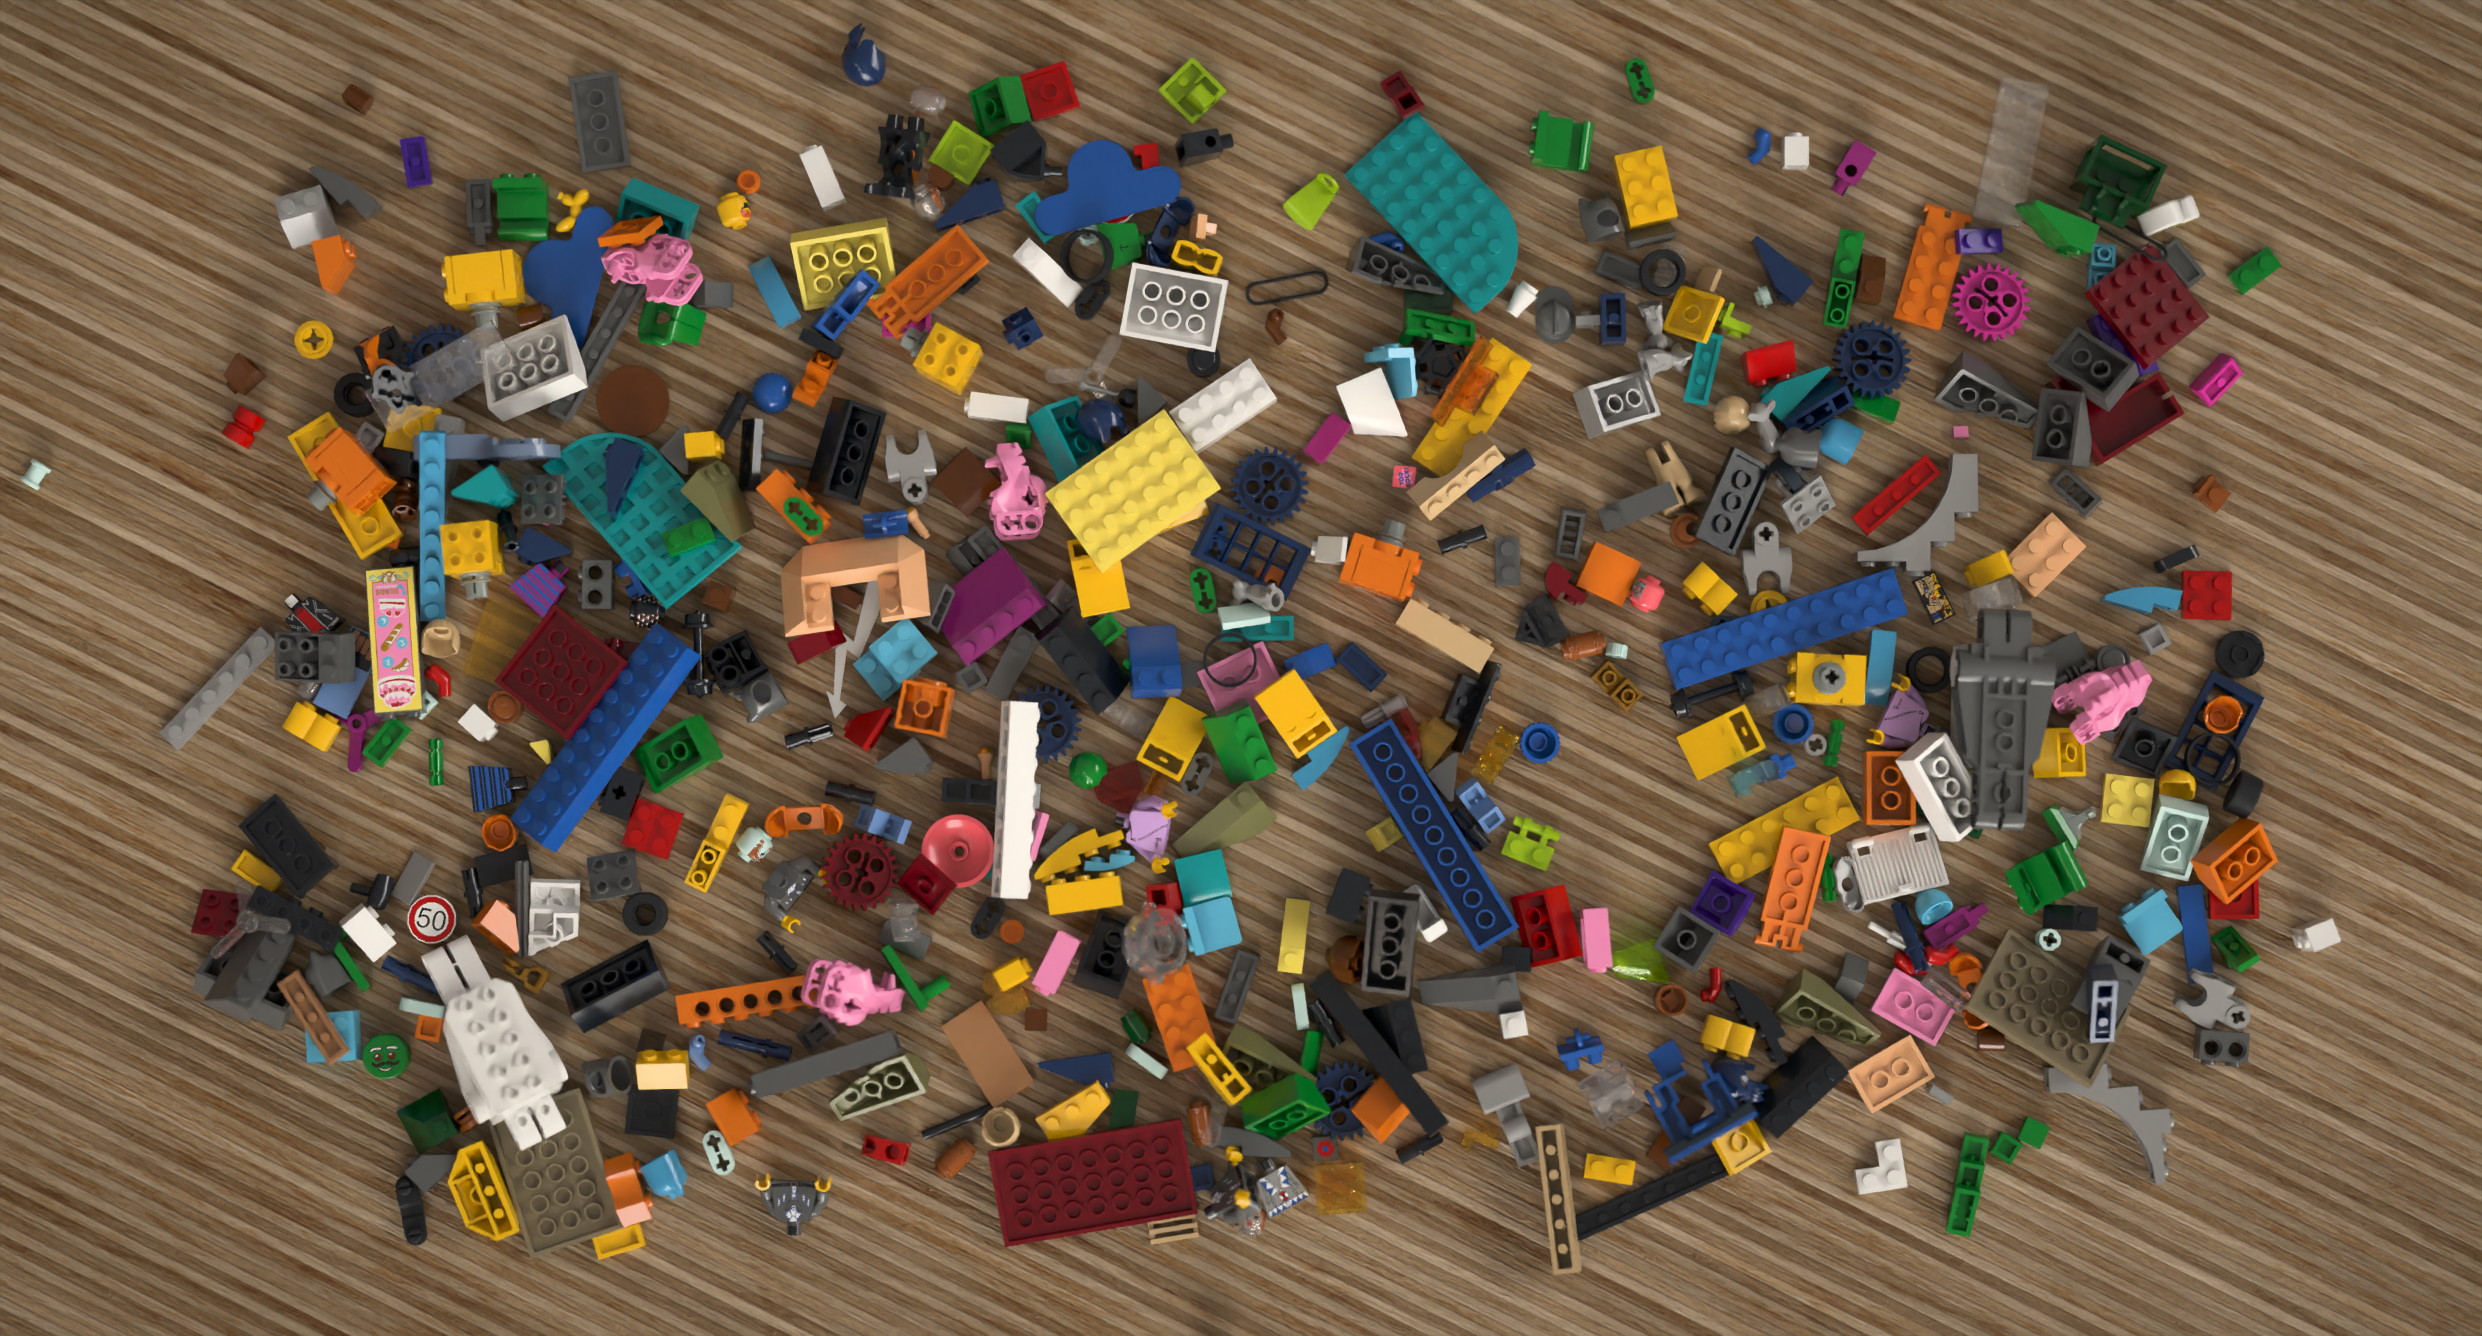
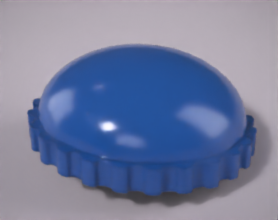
M771 372L770 374L761 375V378L757 379L752 388L753 401H755L754 403L758 409L767 414H774L788 408L793 399L790 381L783 377L782 374L779 375V373Z
M1798 703L1781 706L1780 709H1777V713L1774 714L1772 719L1775 735L1783 742H1787V744H1799L1802 741H1806V738L1810 737L1814 729L1813 725L1815 722L1813 721L1812 713L1804 705H1799Z
M1533 722V724H1529L1521 732L1522 735L1519 737L1521 753L1529 761L1539 764L1547 763V761H1551L1558 754L1559 745L1561 744L1559 741L1560 737L1551 725L1545 722Z

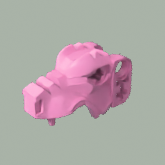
M668 234L653 235L644 244L631 246V243L624 244L615 249H611L609 246L601 257L605 270H607L609 275H612L611 282L613 284H616L619 279L630 284H645L648 302L653 300L655 303L665 301L675 306L684 305L691 299L703 281V275L699 267L689 263V259L693 254L690 243L684 239L668 236ZM696 273L694 278L686 279L688 274Z
M1017 442L997 444L996 456L985 460V468L998 467L1001 475L1002 487L991 492L990 497L992 499L987 502L991 506L989 518L993 521L994 534L1001 542L1035 539L1043 525V516L1046 512L1045 507H1047L1046 503H1049L1045 495L1048 491L1047 486L1038 476L1030 475L1029 466H1024L1026 460L1024 456H1021L1022 450ZM1027 494L1032 505H1028L1027 501H1025ZM1031 522L1036 528L1030 529L1025 523ZM1006 524L1010 530H1006L1005 526L1002 525Z
M2138 659L2128 665L2121 664L2109 667L2102 672H2089L2068 684L2066 682L2054 690L2052 704L2059 714H2065L2077 706L2084 708L2085 711L2076 716L2077 719L2071 723L2070 729L2078 742L2085 744L2101 735L2099 732L2116 728L2129 709L2139 706L2145 697L2152 678Z
M823 959L813 960L808 966L801 990V998L805 1003L819 1007L820 1012L827 1014L828 1019L835 1018L836 1022H845L846 1026L861 1023L867 1013L876 1014L877 1012L882 1014L900 1011L905 994L904 990L895 987L894 974L884 972L881 983H872L869 969L866 968L863 971L850 962L844 963L838 959L832 962ZM816 967L823 968L824 973H819L818 975L815 972ZM812 979H813V980H816V981H820V982H821V985L816 984V983H811ZM812 988H817L819 992L817 998L810 1001L808 997L809 991Z

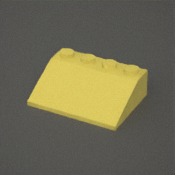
M886 218L791 233L790 245L804 311L826 307L861 269L880 284L870 297L875 299L887 291L884 286L897 276Z

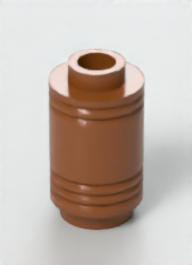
M1595 630L1565 637L1563 641H1560V648L1563 659L1572 661L1602 654V648H1606V642L1603 633L1599 634Z
M1204 1100L1189 1103L1190 1108H1187L1186 1111L1193 1143L1196 1144V1147L1214 1144L1217 1137L1210 1104H1204Z
M965 1137L962 1139L958 1138L955 1143L934 1161L937 1166L933 1169L943 1179L946 1176L951 1179L975 1157L974 1153L977 1149Z

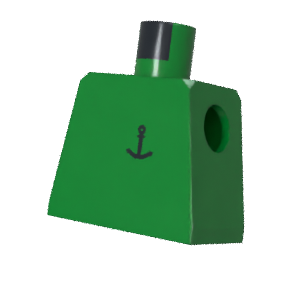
M1136 223L1097 224L1098 232L1104 234L1113 247L1114 260L1110 272L1143 260L1141 249L1146 248L1148 238H1150L1152 232L1138 234ZM1101 243L1103 258L1105 259L1104 247Z

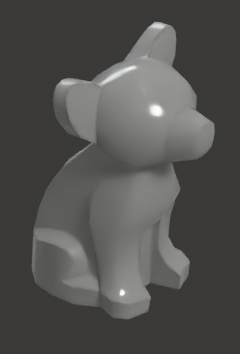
M1654 300L1638 304L1637 308H1639L1640 315L1644 317L1646 327L1651 334L1643 345V351L1648 349L1664 350L1666 347L1671 348L1674 345L1673 341L1662 333V302Z
M1681 342L1674 344L1671 347V352L1662 349H1648L1645 351L1639 350L1637 353L1641 370L1644 375H1648L1650 380L1654 379V375L1657 372L1669 370L1673 366L1678 371L1684 370L1688 359L1693 357L1692 353L1682 349Z
M1770 400L1767 404L1764 402H1753L1747 417L1751 421H1757V431L1760 436L1758 442L1766 453H1776L1779 449L1774 446L1775 440L1782 438L1783 434L1780 430H1777L1775 424L1769 418L1770 413L1775 408V401Z
M1238 579L1233 581L1232 595L1234 599L1230 602L1231 606H1238L1247 599L1267 611H1278L1283 606L1284 594L1274 583L1264 586L1259 584L1250 585Z

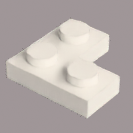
M1900 1138L1874 1142L1878 1166L1854 1170L1859 1195L1908 1187Z

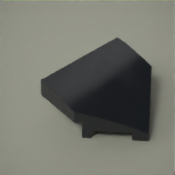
M1548 594L1543 595L1524 607L1515 640L1538 645L1543 648H1550L1563 641L1565 637L1571 636Z

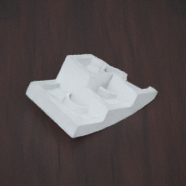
M1381 368L1336 386L1354 434L1408 436Z
M531 878L528 956H533L542 949L554 947L561 941H568L578 936L581 880Z

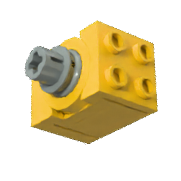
M508 249L444 257L445 264H441L443 278L447 280V288H444L445 301L449 302V305L458 312L472 310L470 316L476 317L477 330L498 329L497 315L502 314V311L499 310L500 306L526 304L521 257L514 250Z
M938 322L935 323L930 334L927 329L921 332L910 326L900 344L912 351L911 357H917L913 366L920 375L961 396L983 356L980 345Z
M490 520L440 525L444 573L456 579H462L460 585H465L466 599L487 598V583L492 582L489 576L506 574L502 537L498 534L499 525Z
M1797 652L1791 655V659H1787L1786 672L1790 674V683L1786 684L1785 696L1789 698L1790 704L1852 707L1864 705L1866 656Z

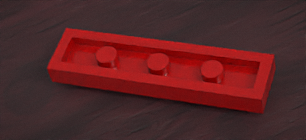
M1927 455L1923 456L1854 514L1851 519L1866 536L1869 535L1938 477L1941 472Z

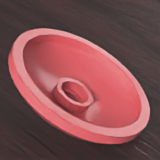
M950 815L941 818L929 828L923 839L922 854L957 884L956 888H962L979 882L989 872L993 864L994 841L989 830L979 820L967 815ZM959 846L964 849V853L961 856H957L955 853V849Z

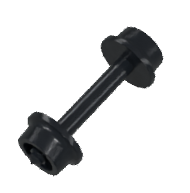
M696 610L694 614H685L684 625L681 626V629L693 630L694 651L702 657L694 666L695 680L683 681V684L687 686L688 695H697L701 699L704 695L713 694V685L716 683V680L704 679L703 629L714 628V625L711 623L710 614L701 613Z
M1747 671L1731 672L1733 683L1694 696L1687 697L1684 689L1681 688L1678 692L1670 695L1671 705L1669 709L1674 711L1677 719L1683 717L1691 719V706L1736 692L1740 701L1743 702L1746 697L1754 694V680L1749 677Z

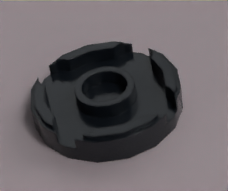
M2244 630L2232 631L2218 641L2215 649V661L2219 669L2226 676L2235 679L2247 678L2256 674L2262 667L2265 653L2263 652V645L2260 639L2253 633Z

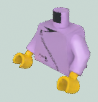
M1898 674L1901 678L1900 684L1892 683V686L1899 690L1893 691L1876 728L1869 730L1874 733V738L1872 740L1867 739L1868 743L1878 744L1888 749L1904 748L1909 743H1915L1918 736L1924 737L1927 733H1935L1936 727L1925 722L1929 715V711L1926 710L1925 701L1918 690L1911 684L1910 679L1901 674Z
M1153 795L1134 803L1130 814L1117 812L1114 826L1128 829L1126 841L1152 864V870L1158 874L1166 872L1162 865L1169 864V859L1166 857L1161 858L1160 855L1164 854L1167 847L1171 818L1178 814L1173 812V808L1177 807L1176 801L1169 803Z

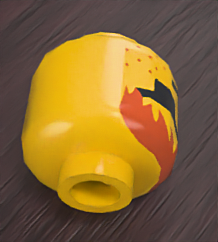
M733 192L722 196L717 204V211L723 226L732 227L733 230L747 226L746 221L751 218L752 213L745 196L738 195V192Z

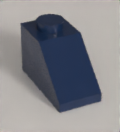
M527 526L518 542V550L515 551V553L519 554L517 559L529 566L532 562L544 564L571 556L574 552Z

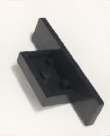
M1487 660L1478 681L1462 674L1457 675L1440 719L1459 727L1451 750L1466 754L1467 750L1471 747L1476 728L1481 723L1484 708L1490 701L1494 683L1500 676L1501 664Z
M260 885L256 887L247 903V907L321 947L334 951L344 930L322 918L323 912L313 907H310L309 910L301 906L302 901L291 895L287 899Z

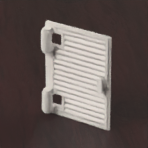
M1930 822L1910 825L1904 829L1875 836H1865L1846 843L1849 856L1854 861L1852 866L1864 905L1950 884ZM1924 832L1927 840L1915 842L1914 834ZM1868 846L1870 854L1859 856L1857 848Z

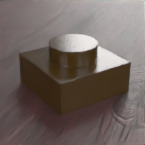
M642 1028L636 1052L639 1053L646 1050L663 1051L667 1034Z

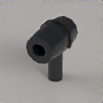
M420 545L402 546L401 548L391 550L389 553L391 566L419 565Z
M377 873L371 887L352 883L350 892L367 896L366 904L368 906H371L373 909L384 910L389 899H391L390 895L394 878Z

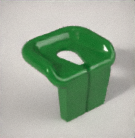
M646 299L638 326V338L642 343L666 346L676 341L698 346L707 314L687 303L675 306L665 301L655 303L653 300L648 302ZM661 311L670 315L668 322L657 324V317Z

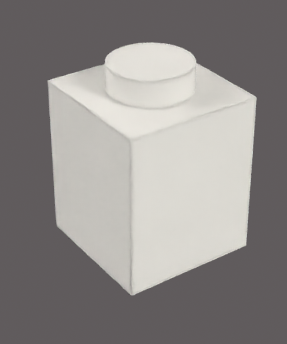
M1788 133V136H1785L1781 141V167L1785 170H1806L1809 166V136H1802V133Z
M473 704L458 721L460 725L480 742L490 741L497 734L498 730L496 728L500 725L477 704Z
M1524 1010L1498 1014L1503 1039L1528 1035Z

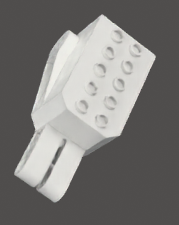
M464 935L446 944L454 964L451 963L442 946L421 956L447 1008L443 1031L461 1092L473 1117L478 1124L490 1119L492 1125H495L504 1120L518 1148L522 1151L541 1141L540 1134L532 1117L545 1138L566 1128L551 1096L560 1092L563 1082L568 1080V1075L552 1043L527 1013L513 984L496 978L491 980L472 942L467 935ZM456 969L458 970L466 988H464L463 984L461 983L455 971Z

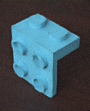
M1398 343L1386 344L1385 346L1373 347V352L1364 353V363H1385L1386 379L1394 400L1416 396L1418 382L1415 376L1416 358L1413 347L1400 348Z
M2153 887L2140 895L2142 898L2136 903L2132 901L2120 909L2122 912L2116 916L2140 952L2145 955L2151 953L2183 929L2182 924L2164 900L2168 896L2163 889H2153Z
M1229 897L1219 898L1183 909L1184 914L1180 915L1183 929L1188 928L1190 937L1186 938L1189 951H1195L1196 956L1241 943V933L1232 901Z

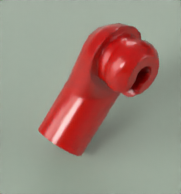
M1950 943L1943 950L1933 949L1931 946L1923 948L1927 962L1939 966L1944 965L1959 953V950L1953 943Z
M1899 950L1895 952L1894 962L1903 973L1907 975H1927L1928 970L1922 973L1920 970L1919 973L1914 972L1910 957L1905 951Z

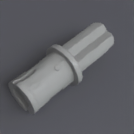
M1399 693L1383 704L1380 702L1378 707L1362 715L1360 718L1366 728H1370L1386 718L1389 720V716L1408 707V704L1403 695Z

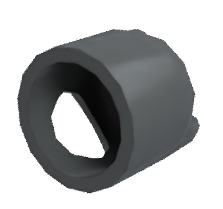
M1605 192L1602 199L1590 202L1583 198L1579 199L1580 219L1589 244L1604 241L1625 232L1619 209L1610 192Z
M1791 427L1784 432L1782 438L1775 440L1774 446L1780 450L1781 458L1787 464L1816 469L1822 430L1805 431L1798 427Z
M770 670L747 682L733 694L735 699L742 700L749 715L746 719L748 723H754L789 704L782 688Z
M315 951L310 953V962L305 967L303 976L315 988V995L319 1002L338 993L353 981L336 956L331 954L318 955Z
M619 1055L587 1061L580 1066L585 1071V1086L590 1092V1097L606 1098L627 1094L631 1090L633 1071L629 1061L623 1056Z

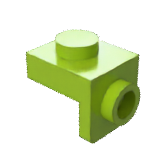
M1730 302L1727 307L1723 306L1718 316V320H1721L1719 327L1727 330V334L1737 339H1741V337L1746 338L1752 326L1730 317L1735 303Z

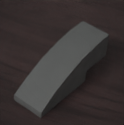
M315 166L309 168L312 174L343 208L346 209L352 204L368 221L383 209L369 194L346 178Z
M1218 1125V1146H1242V1156L1291 1157V1150L1267 1136L1246 1128Z

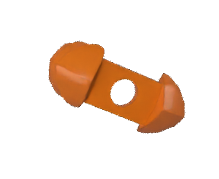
M825 803L815 806H779L767 815L764 824L768 835L774 838H785L788 836V831L823 829L824 835H834L839 833L841 829L843 815L836 807ZM802 812H807L811 815L812 820L807 824H803L798 821L797 816Z
M1960 952L1949 960L1948 967L1951 976H1958L1966 1004L1971 996L1967 987L1971 982L1978 983L1983 967L1974 955ZM1966 1009L1962 1010L1964 1022L1969 1028L1983 1029L1988 1025V1023Z

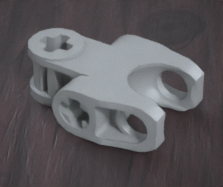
M925 429L918 430L919 446L914 453L909 455L898 451L893 435L886 436L885 462L889 482L901 481L903 495L913 505L923 504L928 498L929 491L926 476L938 474L935 453L931 448ZM917 486L919 490H922L921 492H918V497H914L913 494L910 493L913 491V487Z
M1771 522L1760 523L1753 528L1751 533L1752 549H1741L1740 553L1741 573L1744 578L1747 595H1756L1757 578L1764 571L1771 572L1776 576L1781 594L1789 593L1792 573L1791 548L1779 547L1778 529ZM1764 528L1766 532H1770V537L1766 538V541H1764V537L1759 536V532H1762Z
M2191 968L2189 972L2190 978L2203 986V993L2195 1000H2187L2175 996L2172 1001L2173 1005L2189 1016L2194 1022L2208 1029H2213L2217 1020L2235 1029L2246 1027L2251 1019L2250 1012L2244 1002L2232 996L2236 986L2214 973ZM2240 1011L2239 1015L2235 1014L2234 1016H2232L2233 1012L2238 1013Z

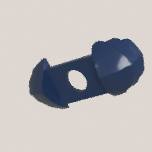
M1176 197L1174 201L1164 205L1163 211L1146 244V255L1149 265L1166 267L1171 264L1170 260L1172 258L1168 253L1170 245L1180 224L1188 225L1189 219L1192 218L1193 212L1196 210L1192 200L1187 197ZM1163 225H1166L1169 229V236L1166 239L1162 238L1160 234V229Z

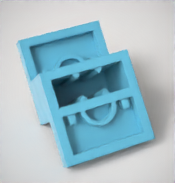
M903 619L870 645V650L853 663V666L885 702L902 688L904 679L911 680L921 672L920 668L938 653L910 619Z

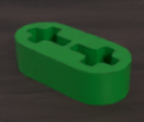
M1634 58L1630 60L1625 67V76L1632 97L1638 104H1647L1653 99L1655 93L1648 67L1642 59ZM1633 64L1642 68L1639 72L1640 79L1638 80L1636 74L1630 72ZM1640 83H1642L1644 90H1649L1645 99L1642 95H1637L1640 91Z
M790 497L785 501L783 506L784 513L805 534L812 537L821 534L824 528L823 520L802 499ZM792 502L794 504L798 502L801 504L799 509L804 513L801 517L795 512L789 513L791 510L789 505ZM806 517L811 521L818 520L816 524L818 529L816 531L813 529L807 530L809 525L804 521Z
M1197 568L1190 575L1194 603L1200 613L1209 614L1216 608V596L1212 578L1206 569ZM1197 573L1207 576L1208 580L1204 581L1205 589L1200 590L1199 583H1194ZM1206 592L1207 599L1213 601L1207 610L1204 609V606H1199V602L1202 601L1201 593Z

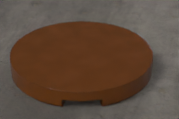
M639 365L623 366L608 374L599 387L596 400L599 416L614 433L626 434L636 438L655 432L666 420L670 405L669 391L661 377L649 368Z

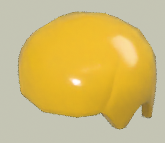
M2180 769L2166 771L2160 776L2159 794L2187 801L2194 799L2196 781L2190 773Z

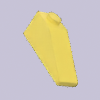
M1286 898L1277 971L1302 974L1310 901Z

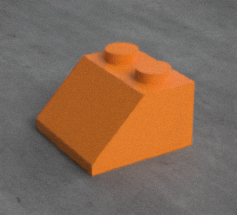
M341 235L311 241L322 289L331 295L339 293L356 266L354 261L357 258L356 248L354 244H351Z
M738 1087L705 1104L730 1147L761 1129L759 1124L762 1123L758 1113L755 1110L751 1111L747 1105L750 1102L747 1094L743 1089L739 1091Z

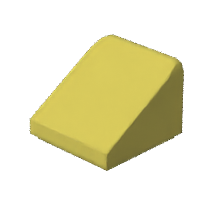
M542 740L529 743L546 764L550 765L555 759L552 741Z
M1391 816L1366 831L1367 836L1378 852L1403 837Z

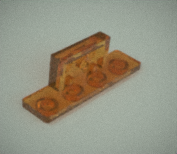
M1481 335L1472 345L1469 355L1460 364L1454 379L1447 385L1444 395L1434 406L1431 418L1442 427L1445 425L1455 407L1475 416L1500 376L1496 371L1482 365L1493 348V345L1486 337Z

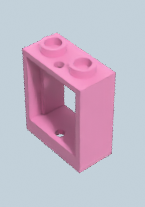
M1579 909L1584 968L1590 969L1592 973L1607 972V967H1612L1608 909Z
M1058 930L1032 982L1037 985L1036 991L1046 996L1057 992L1082 940L1062 930Z

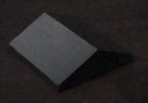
M2132 717L2121 733L2112 755V760L2157 778L2178 739V735Z

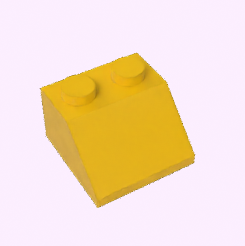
M2046 728L2040 758L2032 764L2034 778L2086 776L2085 744L2078 742L2070 728Z

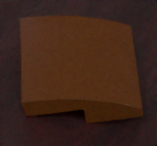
M967 447L931 480L966 517L990 496L991 492L1001 485L999 480L985 468Z

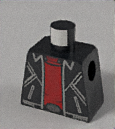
M293 593L284 602L292 611L285 620L292 631H336L346 621L342 616L311 596L302 601Z

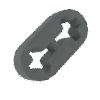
M1200 752L1193 757L1181 782V788L1185 794L1195 796L1203 789L1214 764L1212 757L1208 753ZM1205 756L1208 758L1207 763L1210 765L1208 768L1204 767L1199 774L1196 772L1199 766L1196 760L1197 758L1202 759ZM1194 775L1199 776L1196 781L1199 788L1189 792L1185 782L1187 780L1191 781Z
M1070 820L1038 851V854L1046 860L1079 829Z

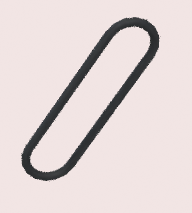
M2093 216L2092 221L2093 223L2097 224V217ZM2125 225L2124 228L2161 248L2165 255L2162 258H2156L2105 228L2099 227V230L2151 260L2160 262L2168 257V251L2163 245L2128 225Z
M1312 271L1251 283L1247 287L1246 298L1253 305H1265L1319 295L1327 290L1329 280L1323 272ZM1310 275H1321L1325 280L1324 288L1316 292L1255 302L1249 296L1250 289L1256 285Z

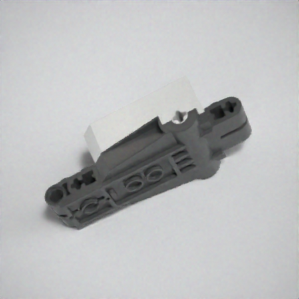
M1980 608L1977 618L1976 643L1953 647L1950 662V741L1965 768L1972 769L1970 823L1973 829L1995 830L1998 827L1999 830L2022 831L2025 819H2027L2029 767L2040 758L2056 680V661L2054 656L2043 654V647L2031 646L2032 613L2029 610L2007 609L2005 612L2004 609Z

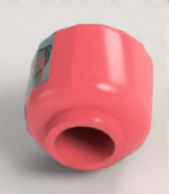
M1650 575L1646 579L1637 578L1629 593V598L1632 601L1631 605L1646 613L1649 610H1656L1665 594V590L1660 586L1661 581Z

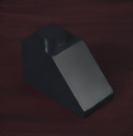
M2053 904L2043 906L2042 928L2097 932L2098 907Z

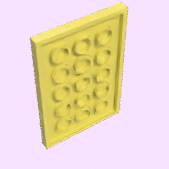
M1163 409L1047 491L1045 495L1097 568L1103 573L1219 491L1221 487Z

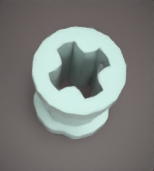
M32 458L30 461L32 463L25 475L20 476L19 479L30 487L39 490L40 482L46 473L51 472V469Z
M2041 929L2036 933L2034 941L2036 946L2042 950L2052 951L2059 947L2061 937L2056 930ZM2049 935V938H2052V943L2043 941V937Z

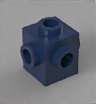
M1027 307L1012 313L1002 320L1006 329L1002 332L1009 344L1014 342L1018 350L1029 346L1032 342L1043 337L1041 330Z

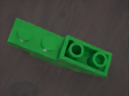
M1840 228L1836 251H1834L1822 325L1847 328L1865 232Z

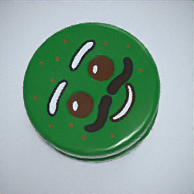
M393 1033L379 1034L371 1038L365 1045L362 1055L363 1063L366 1070L377 1078H394L401 1075L408 1068L411 1061V1050L406 1040L401 1036Z

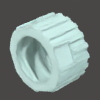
M1607 643L1605 655L1616 659H1626L1628 646L1619 643Z

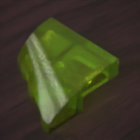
M1655 938L1611 952L1612 969L1615 977L1661 983L1669 982L1661 954L1653 948L1656 943Z

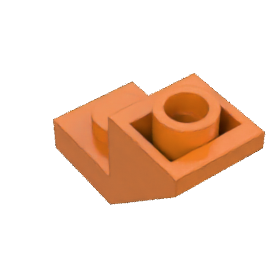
M817 350L808 362L804 376L794 389L792 398L814 408L823 395L839 360Z

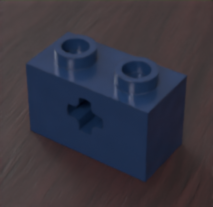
M1625 293L1600 294L1598 297L1600 315L1599 344L1600 346L1624 345L1626 343Z

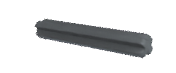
M517 860L515 862V918L519 941V951L515 953L517 956L528 955L529 862L527 860Z

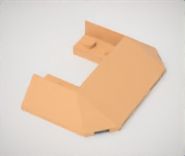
M904 535L873 539L860 537L802 546L781 570L785 636L834 630L831 587L878 580L882 623L930 616L924 549Z

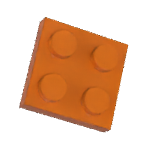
M661 215L619 221L597 238L599 246H610L611 249H615L631 243V246L643 244L647 237L656 234V230L663 225Z

